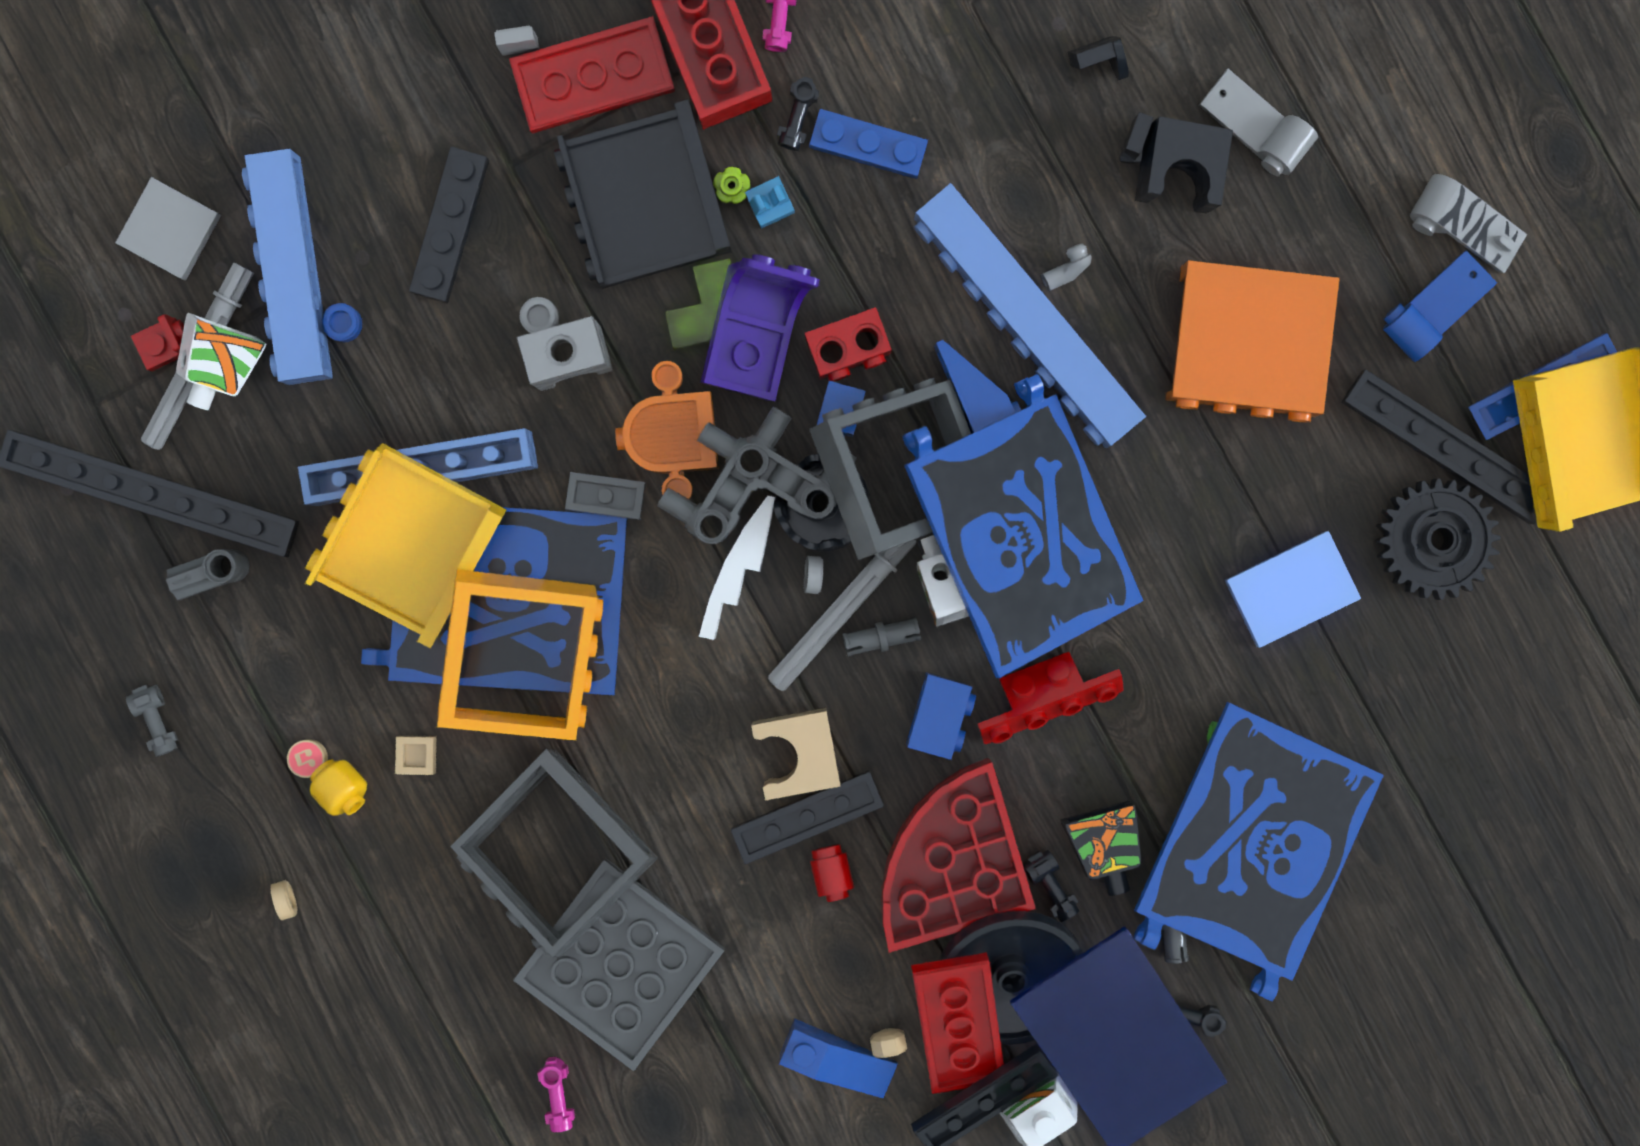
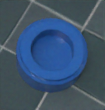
M337 303L327 308L324 312L322 327L330 338L338 342H349L360 334L362 318L355 308L344 303Z

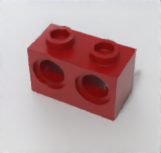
M876 307L805 333V340L820 380L827 377L832 382L844 379L851 375L849 369L862 364L865 370L886 363L885 356L890 355L892 351ZM866 331L873 333L878 341L877 346L872 350L861 349L856 343V338L860 333ZM834 344L841 349L843 355L838 362L827 363L822 359L820 353L826 345Z

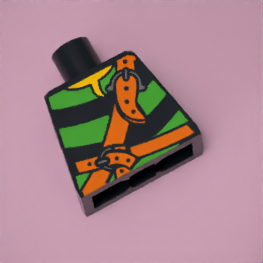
M1125 801L1060 819L1085 875L1090 880L1103 877L1109 896L1120 895L1130 891L1125 871L1141 866L1135 805L1130 801Z

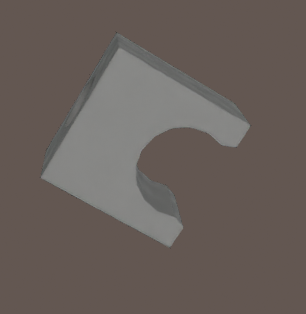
M592 316L517 337L529 382L540 391L554 388L556 386L555 383L571 377L588 373L601 375L613 371L601 326ZM561 343H570L573 347L570 359L565 362L556 361L554 356L556 347Z

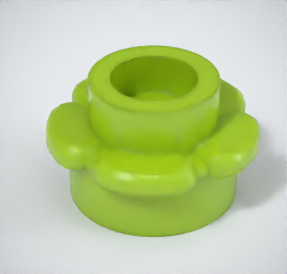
M737 167L725 168L724 172H719L713 181V186L716 188V197L723 203L738 204L747 197L745 192L750 189L749 177L746 174H742L741 170ZM730 182L735 183V187L733 189H730L728 187V184Z

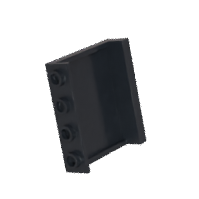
M689 99L674 103L675 110L565 140L562 135L557 136L560 148L554 150V155L559 171H566L570 185L564 186L570 208L577 207L580 221L575 222L574 225L580 244L587 243L590 258L585 259L587 272L590 280L597 279L602 289L732 252Z

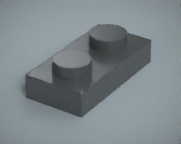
M570 472L565 510L641 520L646 483Z

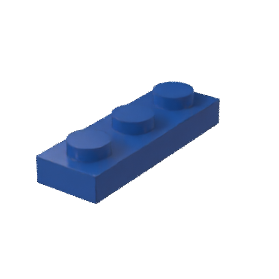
M820 109L809 148L917 179L928 140Z

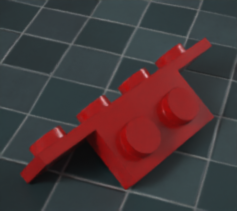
M1066 652L999 678L1011 711L978 723L980 735L984 744L991 742L1002 743L1010 739L1017 732L1027 728L1029 730L1038 729L1044 726L1048 720L1061 715H1074L1089 704L1097 701L1101 703L1108 702L1124 690L1122 674L1117 669L1083 682L1070 652Z

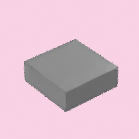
M530 25L494 32L496 46L502 56L539 50L538 37Z

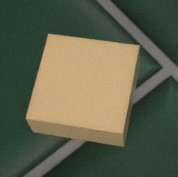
M396 736L395 774H436V736Z

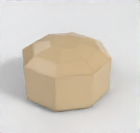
M883 1029L870 1037L873 1056L877 1058L897 1056L907 1050L905 1034L901 1029Z

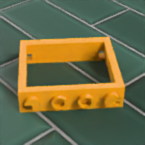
M456 569L438 706L437 727L576 740L578 727L584 728L586 722L587 706L581 705L583 692L589 693L592 683V670H587L588 658L595 657L597 651L598 636L592 634L594 621H601L603 611V599H598L595 585ZM471 595L582 607L566 718L456 707Z

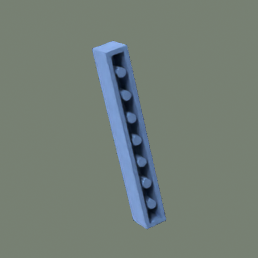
M951 183L915 213L914 220L917 224L914 228L918 235L927 244L932 241L941 251L938 257L951 273L955 270L958 271L966 281L962 285L969 296L976 302L979 299L984 302L990 310L986 314L991 322L1000 331L1005 328L1014 338L1011 341V345L1023 359L1030 357L1038 367L1035 373L1040 376L1043 384L1048 388L1052 386L1056 388L1062 396L1059 400L1060 404L1072 417L1078 415L1087 425L1083 429L1085 434L1096 446H1099L1101 443L1105 448L1112 446L1146 417Z

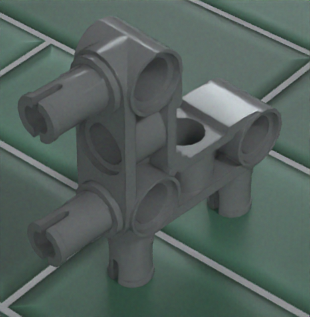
M772 407L755 436L751 434L747 438L739 437V439H736L708 422L697 441L725 458L727 465L703 503L700 502L697 505L671 488H667L657 507L686 524L685 529H687V532L702 542L718 544L723 542L734 530L741 519L739 513L752 492H757L759 489L762 491L768 489L787 501L788 507L813 519L827 517L837 502L825 470H823L821 475L816 474L814 477L776 453L777 449L774 447L792 418L777 408ZM750 451L758 452L763 457L762 467L756 472L745 471L742 467V458ZM851 454L852 459L855 463L857 458ZM814 491L825 493L829 499L828 507L819 513L811 511L806 504L807 497ZM710 516L718 517L723 524L722 532L715 538L706 537L702 531L703 521Z

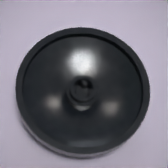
M1006 911L983 917L969 924L956 934L940 956L939 960L987 952L1001 1045L1031 1042L1059 1029L1070 1020L1081 1006L1089 983L1087 961L1075 935L1057 920L1035 912Z

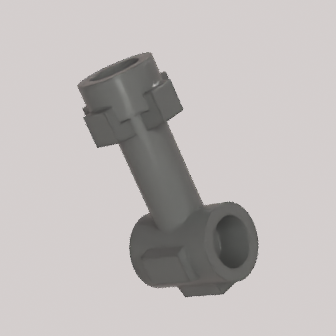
M156 684L150 687L149 685H144L132 690L133 694L126 696V702L134 717L143 715L152 736V740L146 742L149 751H153L155 756L159 757L178 749L175 742L178 741L176 733H167L157 709L165 705L159 687Z

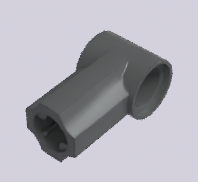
M213 550L204 557L167 569L166 582L170 592L174 594L176 599L183 600L227 583L241 581L249 572V560L240 550ZM225 557L231 562V572L228 575H225L221 569V563Z

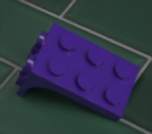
M755 254L752 255V259L742 258L741 261L728 265L700 383L775 402L798 309L806 294L811 289L818 288L820 280L810 276L811 270L795 265H788V269L774 266V259Z

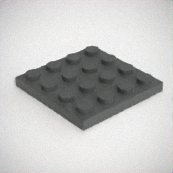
M605 858L553 928L557 933L562 936L624 871ZM635 881L564 955L551 957L549 954L547 956L540 948H537L513 981L634 1071L723 954L725 947L639 882Z

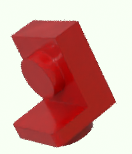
M163 314L157 317L159 323L131 336L147 370L154 371L178 359L185 325L180 319L177 320L174 317Z

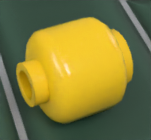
M328 760L312 773L310 777L312 781L310 794L329 815L337 816L343 813L351 815L358 811L365 803L363 796L367 790V782L346 760Z

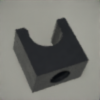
M1159 116L1151 123L1143 145L1135 201L1148 203L1161 195L1165 188L1164 178L1167 170L1177 168L1186 172L1192 178L1195 185L1194 212L1207 214L1222 205L1233 130Z

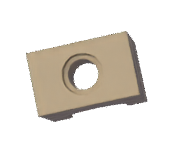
M826 708L752 722L751 727L754 739L762 740L770 736L784 738L795 747L798 755L795 769L788 775L781 778H770L764 782L765 800L840 787V778Z

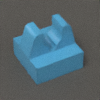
M779 176L745 192L761 229L795 213Z

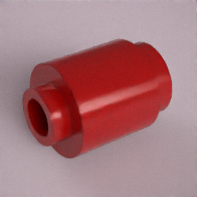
M835 844L812 850L813 860L810 861L818 897L826 896L827 902L848 898V890L855 887L847 854L842 852L841 845Z

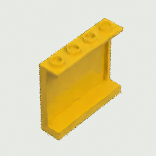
M382 443L374 452L368 449L362 458L357 470L363 472L358 484L350 483L340 501L341 504L345 505L340 518L333 516L323 533V536L328 539L322 551L316 549L305 569L311 571L306 584L311 586L316 580L420 634L417 642L431 648L451 613L456 569L467 571L475 569L506 509Z

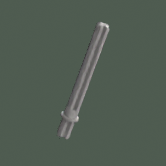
M233 262L219 291L214 290L212 293L216 297L205 319L227 326L236 307H242V304L239 302L254 273ZM177 373L172 378L141 437V441L154 449L160 450L163 448L187 402L193 383L184 380Z
M913 539L874 554L875 557L768 676L769 681L781 691L786 690L891 571L896 573L897 569L895 567L917 541Z

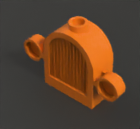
M662 361L652 371V381L662 391V396L646 398L630 410L623 427L615 429L616 445L618 450H626L632 460L644 469L654 473L669 474V477L662 485V495L667 488H671L690 500L693 495V486L685 477L684 472L719 469L718 454L697 441L708 422L715 425L713 397L710 391L677 394V389L683 382V373L674 362Z

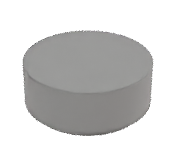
M535 297L523 304L520 310V321L529 333L557 326L559 313L554 304L548 299Z
M807 556L804 569V593L818 594L821 592L823 582V559L820 556Z

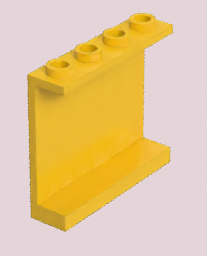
M1634 347L1513 380L1538 528L1561 532L1573 528V519L1640 501V348Z

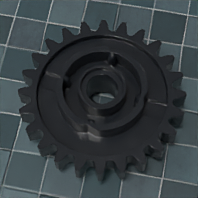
M1432 479L1430 486L1425 481L1416 482V491L1411 487L1402 489L1404 499L1398 496L1390 499L1394 510L1384 509L1381 511L1388 521L1387 523L1376 524V527L1384 532V536L1375 539V543L1385 547L1377 555V558H1387L1389 560L1383 571L1396 572L1392 581L1394 584H1401L1406 581V593H1414L1419 589V598H1428L1431 592L1435 600H1444L1446 592L1451 598L1459 597V587L1464 591H1473L1471 580L1484 582L1485 578L1481 570L1494 569L1492 563L1488 561V557L1499 555L1500 553L1491 547L1492 542L1501 539V536L1491 533V529L1499 524V522L1487 519V515L1493 509L1492 506H1479L1483 495L1479 494L1469 497L1471 486H1461L1457 490L1456 480L1447 481L1444 487L1441 479ZM1436 529L1444 537L1443 545L1439 549H1436L1431 542V536Z

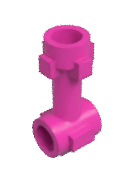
M766 0V3L773 4L771 28L763 29V41H765L766 50L773 52L787 51V46L791 44L792 32L785 31L788 5L796 6L797 0Z
M557 1057L547 1058L544 1067L538 1071L539 1082L548 1088L551 1111L545 1113L546 1124H550L551 1132H563L573 1127L572 1121L575 1119L574 1108L566 1109L562 1080L567 1078L569 1074L568 1065Z

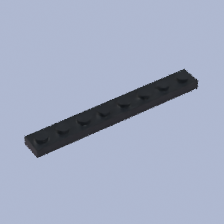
M7 430L0 452V467L283 557H289L300 522L13 430Z

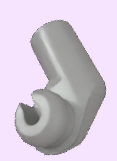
M1080 243L1067 249L1066 254L1070 259L1069 262L1041 274L1044 286L1048 291L1075 280L1091 264V254L1087 253V248L1084 244Z

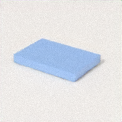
M1329 531L1320 533L1225 579L1226 585L1258 648L1361 599Z

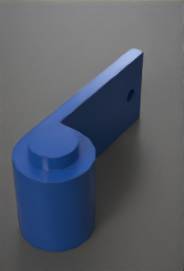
M1465 250L1405 307L1400 303L1388 312L1383 318L1387 323L1383 327V331L1413 362H1416L1430 352L1442 340V334L1491 290L1497 282Z

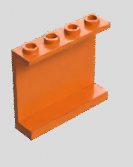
M1188 260L1181 266L1179 281L1184 282L1173 385L1172 390L1166 393V400L1176 401L1175 407L1181 409L1197 410L1199 404L1213 405V412L1236 414V408L1251 410L1250 416L1259 418H1273L1274 413L1288 414V420L1294 422L1308 423L1311 422V417L1324 414L1340 278Z

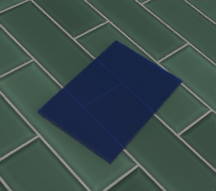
M1126 926L1009 1001L1108 1146L1131 1145L1228 1082Z

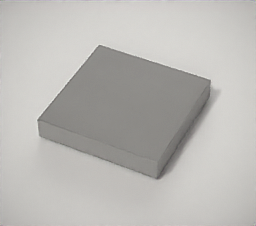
M151 177L115 243L186 281L221 215Z

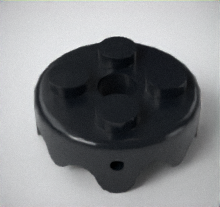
M819 454L809 455L796 465L814 477L816 474L821 475L824 470ZM858 472V475L860 477L861 483L863 485L864 491L866 493L867 499L871 507V495L868 489V485L866 484L861 474ZM821 491L810 493L806 500L807 507L815 513L814 503L816 499L821 495H825ZM779 496L774 501V512L786 534L801 546L810 550L824 552L841 549L852 543L837 504L827 517L813 519L788 507V502Z

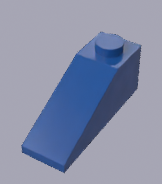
M944 340L935 344L936 354L947 380L951 379L971 433L1021 410L1017 401L1011 403L1004 391Z
M795 1018L780 1051L779 1065L812 1079L884 1098L898 1065V1062L892 1059L877 1058L873 1056L872 1051Z

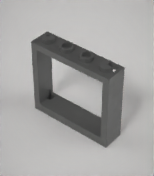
M934 378L913 385L915 391L907 394L904 388L894 390L883 395L884 401L877 404L874 398L866 399L852 405L853 412L844 414L842 408L830 411L822 415L824 422L809 429L858 560L927 535L933 531L927 518L881 535L842 429L929 400L945 445L955 442L971 434L951 379L936 384Z
M546 749L450 846L458 855L456 858L462 863L460 866L468 873L474 872L483 882L480 885L482 890L494 901L499 899L508 909L506 915L509 920L519 928L525 927L534 937L531 940L534 947L540 948L547 956L550 954L551 957L564 955L658 859L654 852L557 751ZM548 775L564 789L633 862L562 936L557 933L478 847Z

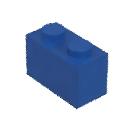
M926 672L906 746L950 760L952 759L953 752L960 753L966 731L960 730L964 715L971 716L976 695L971 694L972 686Z

